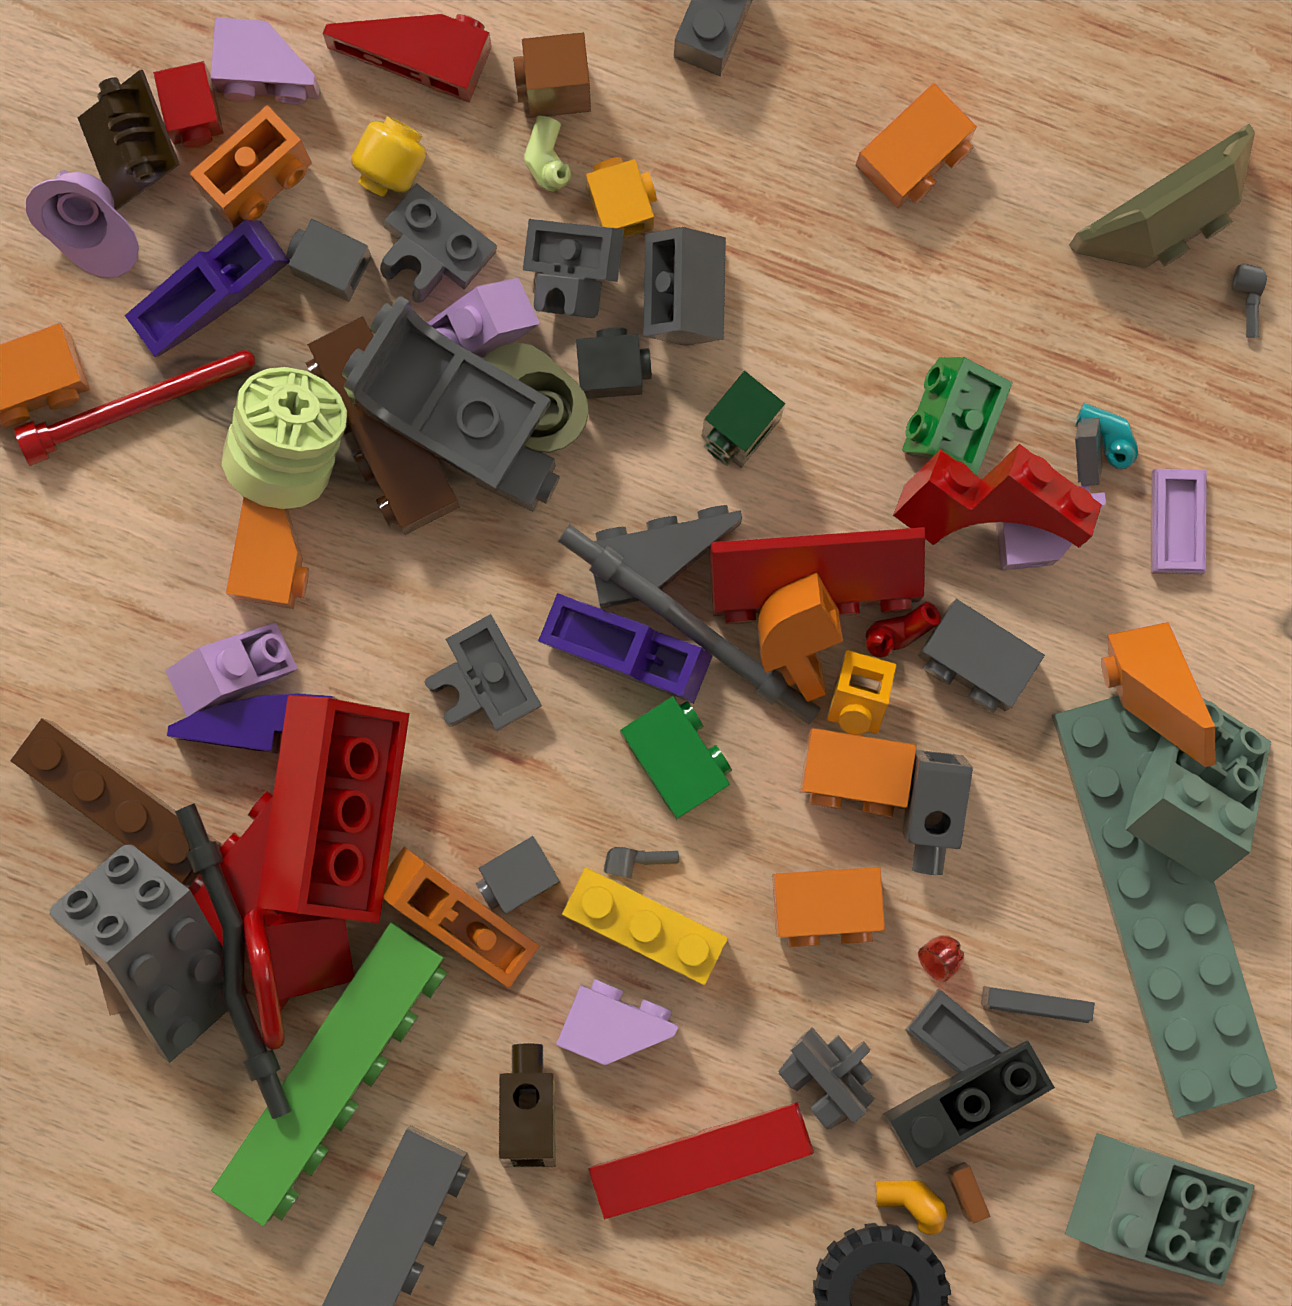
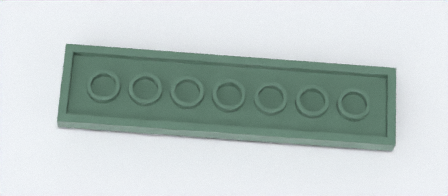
M1119 696L1052 715L1173 1117H1184L1277 1089L1215 883L1211 884L1125 830L1134 791L1162 735L1125 709Z

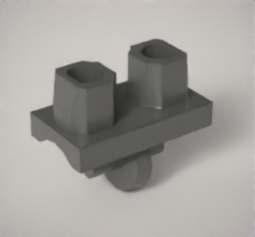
M812 1027L799 1038L790 1050L792 1054L778 1071L784 1081L796 1091L813 1078L826 1091L811 1107L814 1115L826 1129H831L848 1118L855 1123L867 1112L866 1108L875 1099L863 1086L873 1076L861 1061L871 1050L864 1041L851 1050L838 1035L827 1044Z

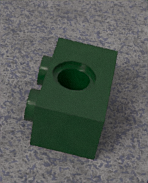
M744 370L705 417L701 435L707 441L704 448L722 464L728 466L733 461L742 468L780 422L786 403Z

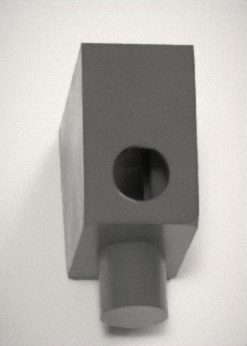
M916 750L908 805L905 808L903 835L906 841L915 844L912 871L928 875H943L946 848H961L973 771L972 765L964 755ZM934 811L943 812L942 820L938 824H925L926 817Z

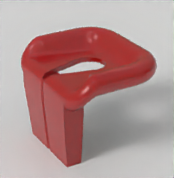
M258 907L245 915L243 920L244 933L261 1031L267 1048L276 1050L284 1044L285 1035L281 1011L291 997L351 982L354 978L345 919L297 913L277 914L271 909Z

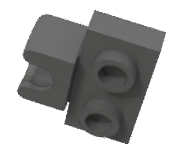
M416 183L384 220V228L399 240L384 256L380 265V271L382 276L388 280L393 279L401 270L411 269L415 271L418 276L414 280L412 298L415 302L420 303L439 284L443 274L465 290L494 256L497 245Z
M529 219L523 270L543 273L537 274L534 309L538 312L566 313L569 316L595 318L599 311L602 282L596 280L618 282L624 230Z
M491 614L446 638L445 640L458 662L447 666L424 680L426 687L432 692H438L447 687H453L458 690L459 701L457 705L448 710L444 715V719L449 727L458 725L484 709L495 730L498 731L542 707Z

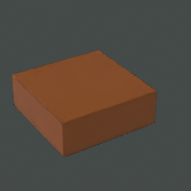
M963 1162L948 1168L946 1173L964 1217L973 1224L991 1217L971 1167Z

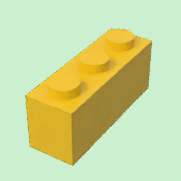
M587 867L584 868L562 913L563 916L703 985L706 984L728 937Z

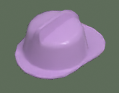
M62 170L54 179L45 180L34 186L28 194L25 211L30 223L74 264L87 273L100 277H118L129 272L137 261L139 245L135 232L114 209V200L111 192L100 179L87 173H69Z

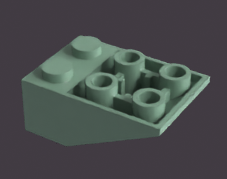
M1203 698L1215 725V765L1204 767L1165 737L1161 736L1134 791L1125 830L1212 884L1251 851L1271 741L1255 729L1248 727L1221 710L1214 703Z
M1096 1133L1065 1235L1106 1252L1223 1286L1255 1185Z

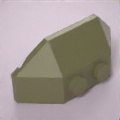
M1250 124L1244 126L1236 133L1076 233L1069 246L1076 254L1141 268H1147L1160 260L1163 266H1167L1190 250L1186 242L1200 233H1203L1205 238L1209 239L1233 222L1229 215L1240 204L1255 131Z

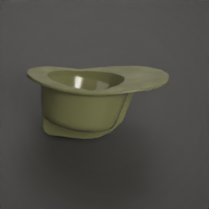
M513 342L498 346L484 357V360L548 397L551 401L525 447L532 451L549 453L564 449L578 439L587 424L589 413L586 394L578 383L546 353L533 345Z

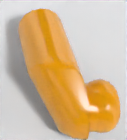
M875 1181L876 1207H906L916 1218L918 1230L926 1235H936L944 1229L945 1220L948 1217L946 1205L923 1181Z

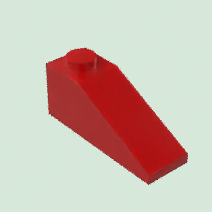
M443 14L331 23L326 24L322 33L328 49L470 103L492 48L490 32L484 30L485 26L480 21L462 14H457L455 19Z

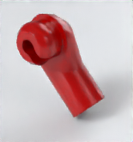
M925 602L905 616L875 621L866 631L865 637L867 640L865 646L867 651L875 657L882 658L889 656L893 650H900L909 646L941 622L940 613L933 604Z

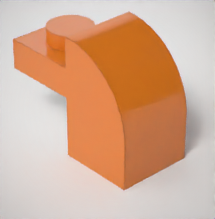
M816 572L775 591L763 604L758 617L761 661L765 672L768 673L780 668L789 686L797 684L807 702L826 695L823 666L816 652L843 642L839 610Z

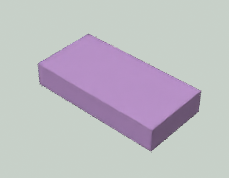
M1154 469L1152 471L1151 573L1196 575L1206 573L1207 470Z

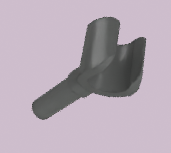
M1243 263L1238 265L1235 270L1232 290L1247 294L1245 303L1246 338L1259 337L1260 296L1264 291L1267 275L1261 267Z
M614 847L607 852L604 872L631 879L635 863L643 865L678 864L679 852H645V850L637 851L625 847Z

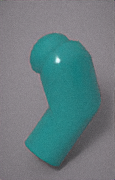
M1084 402L1074 426L1078 427L1081 418H1100L1101 445L1108 463L1113 468L1120 470L1130 467L1137 459L1138 445L1128 420Z

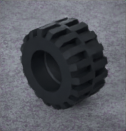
M876 1223L864 1224L865 1228L855 1231L852 1228L844 1232V1238L837 1243L834 1240L826 1248L828 1250L824 1260L820 1258L816 1267L818 1272L816 1281L813 1280L815 1306H852L850 1290L854 1280L864 1269L878 1263L894 1264L908 1275L912 1284V1296L908 1306H950L948 1304V1295H951L950 1283L946 1279V1270L932 1249L911 1231L902 1230L897 1225L887 1223V1226H878Z

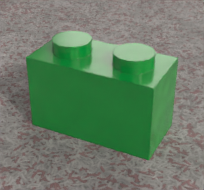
M674 696L620 729V734L677 820L727 788L730 783L725 775L730 773L732 768L716 744L707 749L697 734V731L702 729L704 725L690 703L686 701L679 705Z

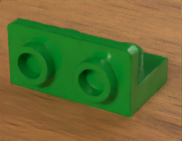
M939 357L925 377V391L917 411L907 423L905 431L907 438L902 451L911 456H924L931 459L941 449L956 461L967 465L977 475L1013 382L966 357Z

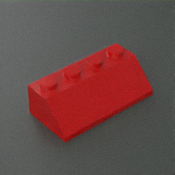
M925 527L712 542L709 552L713 616H725V624L756 622V613H760L765 601L775 591L816 572L838 608L839 617L859 615L860 606L880 605L881 613L911 611L912 602H919L924 597Z
M288 695L257 901L258 908L380 923L410 713L333 698Z

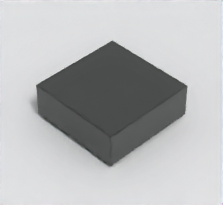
M1081 418L1075 437L1078 483L1081 482V486L1099 485L1103 466L1100 418Z

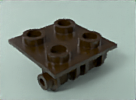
M144 70L137 71L122 84H120L117 77L108 78L100 82L98 86L101 92L97 95L99 101L77 117L100 178L111 192L115 210L124 206L180 165Z

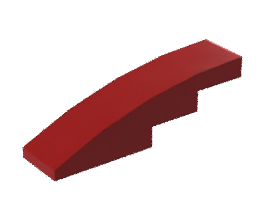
M796 1102L706 1128L696 1134L648 1147L641 1152L599 1163L588 1168L605 1220L810 1156L814 1153L799 1104Z

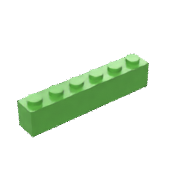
M390 922L282 1083L292 1111L272 1119L266 1107L211 1189L213 1193L263 1227L270 1222L273 1216L281 1221L284 1219L300 1195L292 1189L303 1171L310 1176L314 1174L329 1151L322 1143L333 1126L342 1131L357 1110L359 1104L351 1099L361 1084L364 1082L372 1087L389 1060L381 1056L391 1039L394 1038L401 1043L417 1020L418 1016L411 1012V1009L423 993L431 998L448 972L440 966L446 959V956L397 923Z

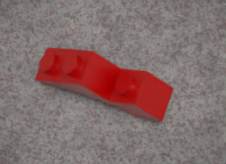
M1019 444L983 479L975 475L967 465L956 461L940 449L904 485L893 516L909 528L925 527V539L932 545L962 528L977 524L1004 522L1043 529L1080 548L1093 536L1102 504L1095 500L1086 489L1076 486L1053 469L1044 458L1034 455Z

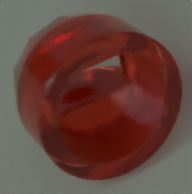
M942 935L931 939L918 951V958L922 967L932 978L940 982H947L962 967L964 951L960 950L961 944L958 940L949 935Z

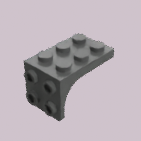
M402 296L397 298L393 306L385 303L371 325L370 331L375 333L365 351L359 348L354 351L342 372V376L347 379L344 388L352 406L485 486L497 491L551 404L550 399L437 331L413 310L410 301Z
M124 845L51 907L50 915L55 923L70 934L105 971L122 995L157 1053L169 1063L191 1046L199 1036L228 1012L223 999V947L191 891L135 846ZM244 985V990H245V995H246V994L249 993V992H248L247 988H246L245 985Z

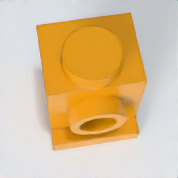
M846 650L833 688L827 720L839 723L845 732L852 735H861L866 732L878 734L888 707L896 664ZM851 674L879 681L877 690L850 683Z

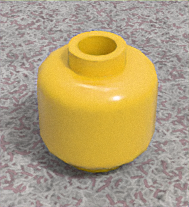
M387 116L384 122H370L350 159L352 166L361 173L358 183L382 197H385L389 189L400 193L406 192L414 181L427 155L424 145L420 143L423 135L390 116Z

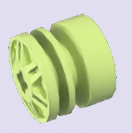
M289 367L270 368L250 376L238 392L232 424L229 427L223 449L222 467L228 482L242 496L267 507L278 509L303 507L318 499L328 485L335 463V454L339 450L341 438L346 428L347 410L340 394L327 381L304 370Z

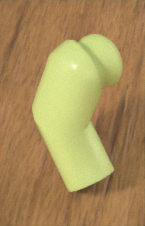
M537 116L524 154V162L539 186L548 191H558L568 185L571 180L570 167L568 164L564 165L553 149L561 123L547 116Z

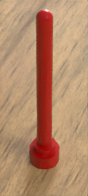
M247 350L234 353L49 426L46 421L37 425L34 420L14 428L17 441L28 465H35L50 459L49 453L57 451L56 445L246 372L254 367L255 356Z

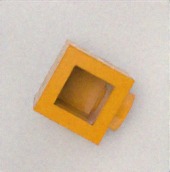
M621 157L606 159L593 166L594 172L586 174V187L599 226L623 229V238L654 229V215L650 203L657 201V195L649 171L640 174L635 159L623 162Z

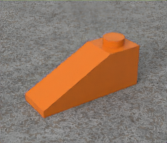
M243 497L226 594L236 600L294 609L296 597L304 598L309 568L302 567L303 557L289 510L262 506Z
M1169 622L1108 634V656L1101 658L1102 674L1107 688L1115 687L1125 709L1204 767L1215 765V725Z
M405 846L388 867L383 898L389 904L507 988L511 987L540 946Z

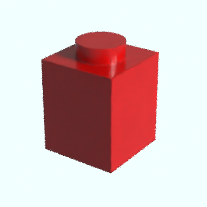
M204 61L153 72L164 124L174 145L182 143V146L186 148L200 147L213 141L212 136L224 134L211 74Z

